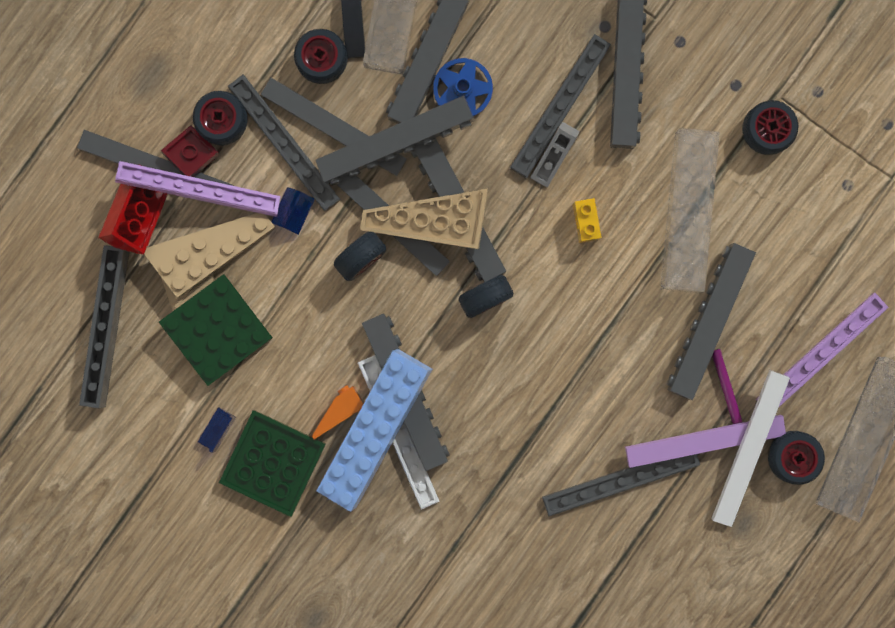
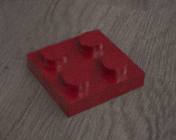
M192 125L161 150L162 154L183 175L194 177L219 155L218 151L201 137Z

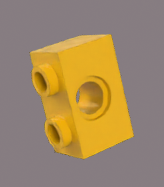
M595 198L575 201L573 203L579 243L601 239Z

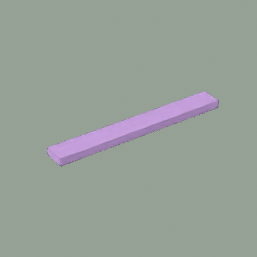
M119 161L115 179L116 183L275 217L277 216L280 196L121 161Z
M872 293L783 374L790 377L779 407L889 308L876 293Z
M782 415L775 416L766 440L786 434L784 417ZM749 421L626 446L628 466L631 468L738 446L741 444Z

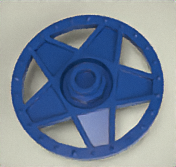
M459 58L451 60L441 67L434 79L433 92L439 106L464 96L472 115L475 116L482 112L489 104L493 93V83L489 72L482 64L472 59ZM465 63L459 74L447 69L455 64ZM476 67L484 73L488 83L475 79ZM439 79L448 88L440 98L438 95ZM488 94L484 103L476 110L475 97Z

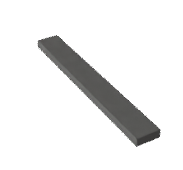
M596 34L593 35L512 163L511 170L527 179L611 46L610 43Z
M242 74L229 84V89L240 100L253 120L322 209L326 212L341 199L331 186L323 181L320 172L245 75Z
M270 78L261 93V96L345 146L369 137L273 78ZM397 154L396 159L389 162L383 160L379 162V166L398 176L407 159Z
M87 130L83 131L77 146L80 150L118 164L121 161L183 175L168 160ZM200 172L194 176L195 178L234 186Z
M346 176L342 178V182L336 184L364 210L389 206L357 176L351 178ZM393 236L435 276L450 262L428 241Z
M697 454L631 468L628 467L542 496L548 516H552L700 466Z

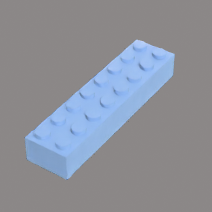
M399 349L392 351L317 489L318 493L350 512L358 506L432 372V368Z

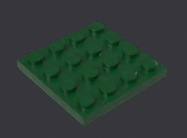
M225 274L159 321V324L207 386L273 338Z
M253 410L219 483L292 517L326 443L313 439V437Z

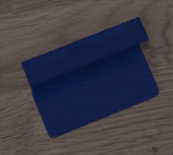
M287 187L279 203L277 216H274L271 222L299 235L315 199L301 191Z
M218 407L198 443L209 448V452H216L236 417Z

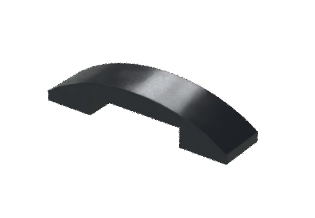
M341 0L348 59L366 57L362 0Z

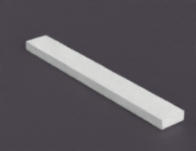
M376 355L358 362L369 391L372 390L382 371ZM403 422L392 444L422 510L440 501L421 462L405 422Z
M769 370L711 518L713 521L732 527L790 377Z

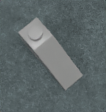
M562 122L534 170L531 179L548 188L580 131Z

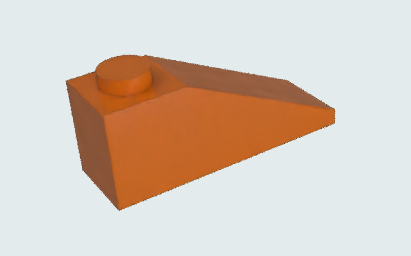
M347 385L337 391L339 395L335 397L312 435L313 439L321 436L361 410L364 401L354 386L349 388Z

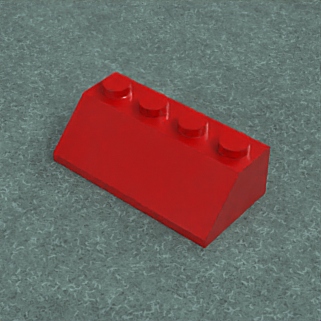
M120 184L98 238L114 248L141 255L145 254L168 193Z

